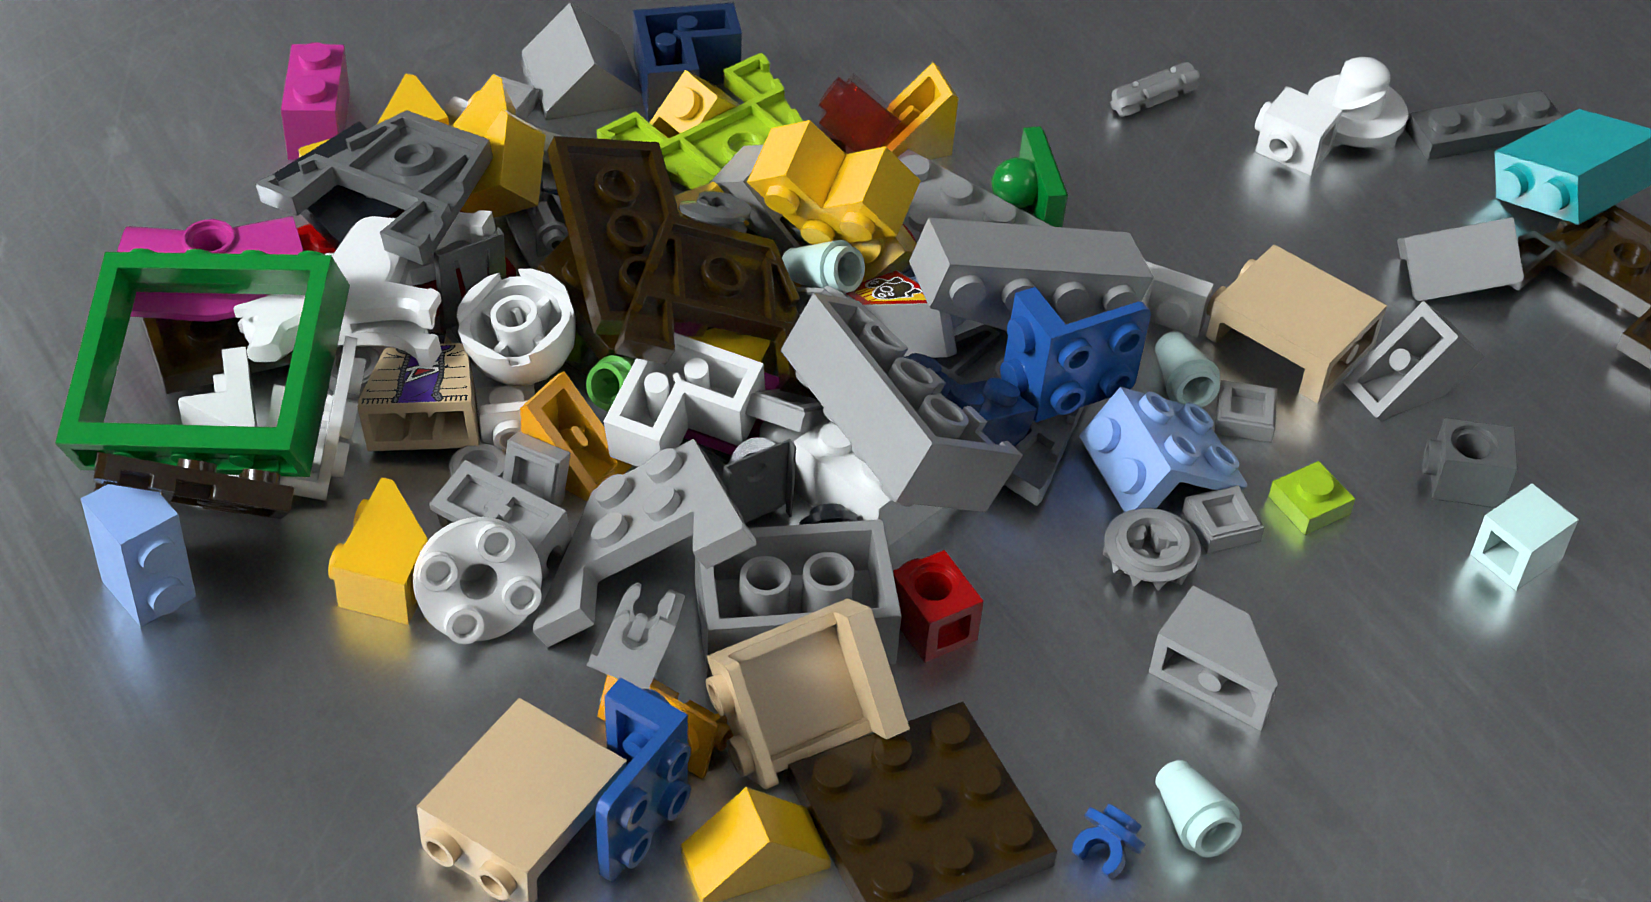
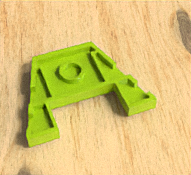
M759 53L724 69V86L744 103L671 138L664 136L635 111L597 129V139L659 142L669 179L687 188L694 189L708 184L743 146L764 145L771 128L798 123L803 120L796 108H790L785 99L783 85L778 78H773L770 73L768 59L764 54Z

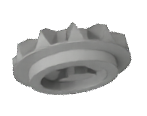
M1141 508L1126 511L1114 518L1105 532L1103 556L1111 559L1113 574L1126 573L1130 575L1133 587L1142 580L1152 582L1158 591L1169 581L1182 585L1188 573L1196 571L1200 558L1201 547L1195 531L1183 519L1164 510ZM1145 537L1148 538L1149 545L1153 546L1154 551L1160 553L1158 559L1149 557L1147 550L1142 549Z

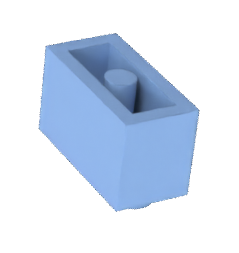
M106 485L81 498L102 582L140 627L162 615L174 612L182 604L196 597L179 515L159 492Z

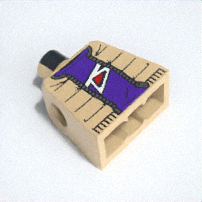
M438 332L428 333L438 336L442 351L432 367L419 366L417 359L406 351L393 347L383 350L358 399V413L367 451L446 449L479 446L480 434L475 383L471 361L462 343H452L447 336Z

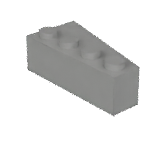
M928 218L909 260L929 308L1006 331L1007 324L1011 320L1014 297L1017 292L1036 287L1063 322L1069 324L1142 301L1154 278L1130 232Z
M813 293L781 348V352L796 370L795 375L797 379L812 391L824 407L823 412L825 416L836 424L850 441L853 453L869 466L881 482L883 493L895 503L907 507L916 504L986 512L1023 455L1009 441H1001L1000 445L994 444L982 432L987 421L971 406H965L961 409L946 399L940 393L946 382L931 368L927 369L916 361L903 358L908 347L859 301Z

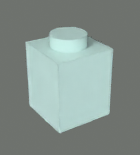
M1530 484L1485 515L1471 555L1517 591L1563 558L1579 519L1534 484Z

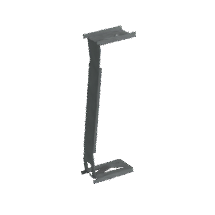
M497 227V235L441 255L436 250L434 252L436 285L442 300L438 306L440 328L444 335H446V329H450L459 343H462L458 333L457 311L462 297L454 261L458 262L466 289L465 295L472 287L490 275L500 273L501 280L507 278L504 233L499 227ZM487 249H489L488 271H487V253H486V250H487ZM564 362L563 366L549 378L534 383L536 394L558 373L565 371L604 426L603 421L608 412L597 407L589 398L586 388L588 375ZM683 438V440H682V442H681L680 445H682V444H684V443H686V442H688V441H690V440ZM791 439L730 464L723 457L698 443L721 478L730 499L739 509L744 523L777 510L785 504L786 513L789 517H792L796 445Z

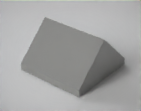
M569 3L522 50L523 61L533 87L539 89V103L546 120L644 105L638 78L620 36L572 3Z

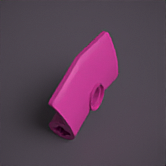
M293 216L236 227H231L228 223L217 219L195 222L186 230L128 226L123 231L117 252H130L136 248H144L157 253H185L190 249H202L211 253L241 254L245 250H259L268 254L298 255V253L303 251L294 218ZM137 292L130 317L203 322L220 321L236 317L233 309L236 305L271 294Z

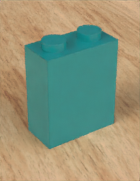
M1577 109L1495 151L1496 198L1580 224L1651 186V128Z

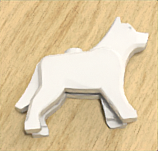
M478 210L476 213L459 212L436 249L438 254L441 255L497 235L494 234L496 229L492 211ZM376 216L363 218L351 228L334 253L325 254L332 255L350 284L338 345H344L345 336L358 338L356 347L384 346L397 348L415 357L419 366L432 367L442 351L438 336L428 334L427 329H433L435 326L436 311L442 300L440 292L432 288L423 289L413 286L436 280L434 253L426 264L421 265L385 251L380 231L396 218ZM489 249L486 250V253H487V267H488V261H489ZM454 261L455 269L459 268L458 262ZM271 294L236 305L233 308L235 316L241 318L238 322L239 330L245 334V338L249 342L247 348L249 359L254 362H276L293 351L305 295Z

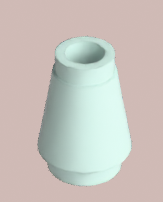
M844 240L789 248L782 256L792 281L810 288L830 286L844 295L859 287L865 273V263L861 252Z
M1170 332L1163 335L1155 345V353L1170 400L1182 404L1191 402L1201 408L1211 403L1220 389V371L1218 367L1186 339L1182 333Z
M1185 760L1173 761L1159 771L1155 780L1156 786L1160 790L1182 845L1188 850L1196 851L1201 857H1214L1230 849L1242 833V824L1239 820L1240 812L1237 805L1193 769Z

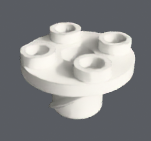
M1369 57L1353 58L1345 61L1341 75L1324 78L1310 89L1309 96L1342 109L1333 146L1346 144L1388 150L1395 145L1397 138L1403 132L1408 117L1407 105L1403 98L1389 86L1390 71L1382 62Z
M491 517L465 518L443 527L424 545L414 568V593L422 613L437 630L459 644L490 640L508 633L537 609L542 596L540 591L542 583L541 565L533 546L526 536L513 525Z

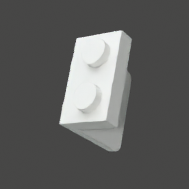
M345 336L334 395L327 394L310 477L281 476L280 485L294 487L293 495L326 500L331 477L343 479L350 443L340 442L339 437L352 438L358 408L357 400L347 398V394L359 395L366 359L354 357L358 338ZM274 384L265 427H277L285 386Z

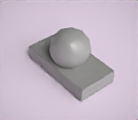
M780 389L757 391L751 394L745 413L764 420L759 429V437L769 439L776 444L791 439L794 443L796 439L828 419L823 412L824 407L818 399L780 391Z

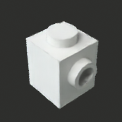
M1286 87L1273 103L1267 101L1258 114L1255 130L1260 131L1256 153L1311 176L1332 150L1342 109Z

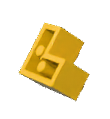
M811 120L771 128L747 183L764 198V202L770 209L782 214L801 231L800 234L805 241L814 245L836 240L854 243L898 236L921 180L886 146L845 154Z

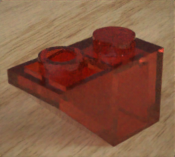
M854 72L846 82L838 76L821 97L818 104L823 109L819 124L854 152L880 148L901 122V115Z

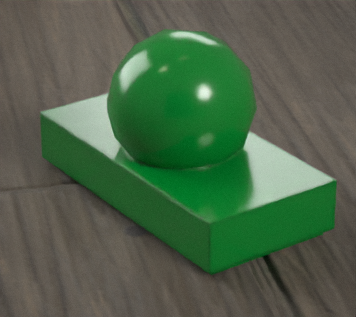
M1041 126L1023 128L1019 157L1005 160L996 167L991 178L992 192L995 196L1019 209L1031 205L1036 218L1053 227H1063L1068 193L1045 131L1042 130Z

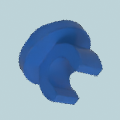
M1108 804L1102 813L1089 807L1084 817L1096 827L1087 828L1076 837L1072 846V852L1083 861L1094 845H1108L1110 847V857L1104 863L1101 872L1112 880L1125 867L1126 852L1124 847L1138 854H1141L1145 848V843L1136 837L1142 826L1111 804Z

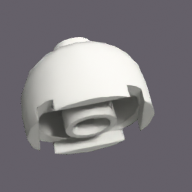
M531 268L518 269L520 276L508 277L501 280L500 273L484 278L467 292L457 311L458 333L473 366L486 377L509 386L531 385L549 378L563 366L575 343L576 317L565 286L551 274Z

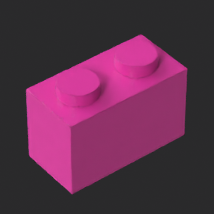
M318 42L291 45L281 106L288 160H297L299 158V148L330 139L345 130L350 89L344 45Z

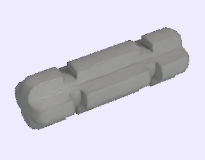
M1184 62L1171 67L1170 70L1165 69L1134 81L1133 86L1132 84H1126L1118 87L1112 92L1111 107L1117 111L1119 116L1127 117L1141 110L1174 99L1178 94L1184 95L1192 92L1199 86V70L1194 69L1191 63Z

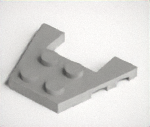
M694 439L674 449L667 448L659 451L647 463L623 475L616 474L610 476L598 488L592 491L533 625V632L546 647L552 646L594 625L599 581L693 535V554L706 569L756 546V539L753 533L746 526L739 509L727 494V489L708 456Z

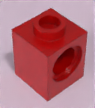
M945 550L922 559L909 560L898 569L893 570L901 611L900 630L924 663L978 641L984 601Z

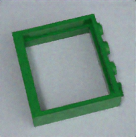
M136 248L130 252H105L55 444L80 470L95 471L97 453L102 452L175 466L178 464V459L205 461L217 464L216 473L225 475H239L243 472V469H256L278 473L286 477H310L350 284L332 255H325L317 251H302L298 255L268 254L259 250H245L241 254L211 253L202 249H190L185 253H157L144 248ZM136 293L305 295L277 427L104 423Z

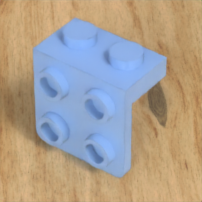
M1120 387L1079 435L1124 512L1141 508L1156 509L1180 481L1217 491L1237 485L1243 491L1247 487V482L1238 470L1240 464L1237 457L1227 447L1222 445L1213 431V420L1205 410L1191 402L1182 404L1164 399L1162 396L1151 391L1145 394Z

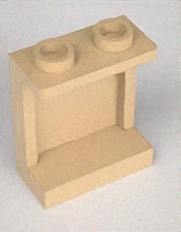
M1274 244L1258 260L1252 258L1247 261L1241 269L1238 278L1230 286H1221L1213 294L1206 309V314L1210 316L1206 338L1217 343L1233 328L1303 367L1305 371L1299 393L1319 403L1375 346L1387 305Z
M848 598L706 656L713 674L712 677L706 679L709 697L720 716H727L733 738L726 741L730 759L741 777L747 776L765 789L779 784L776 773L787 769L788 764L838 747L871 732L889 739L910 730L872 609Z
M518 698L417 805L421 844L427 854L437 863L446 867L455 865L476 878L479 885L492 897L502 901L510 899L513 902H535L537 900L536 882L539 875L595 813L599 799L627 767V760L523 699Z

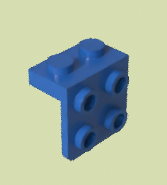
M1036 287L1017 292L1014 297L1011 320L1007 324L1008 339L1004 362L1000 366L1001 379L1016 386L1020 391L1019 396L1038 409L1033 419L1035 422L1057 415L1069 414L1078 408L1111 398L1120 387L1132 389L1137 380L1151 311L1144 302L1138 301L1065 324Z
M621 677L604 695L606 744L608 750L627 760V767L601 796L595 810L598 872L600 876L611 882L618 877L626 866L633 869L642 861L651 845L653 833L665 819L672 821L678 817L687 804L691 793V786L688 784V761L691 755V747L688 745V714L670 705L660 693L648 688L641 689Z

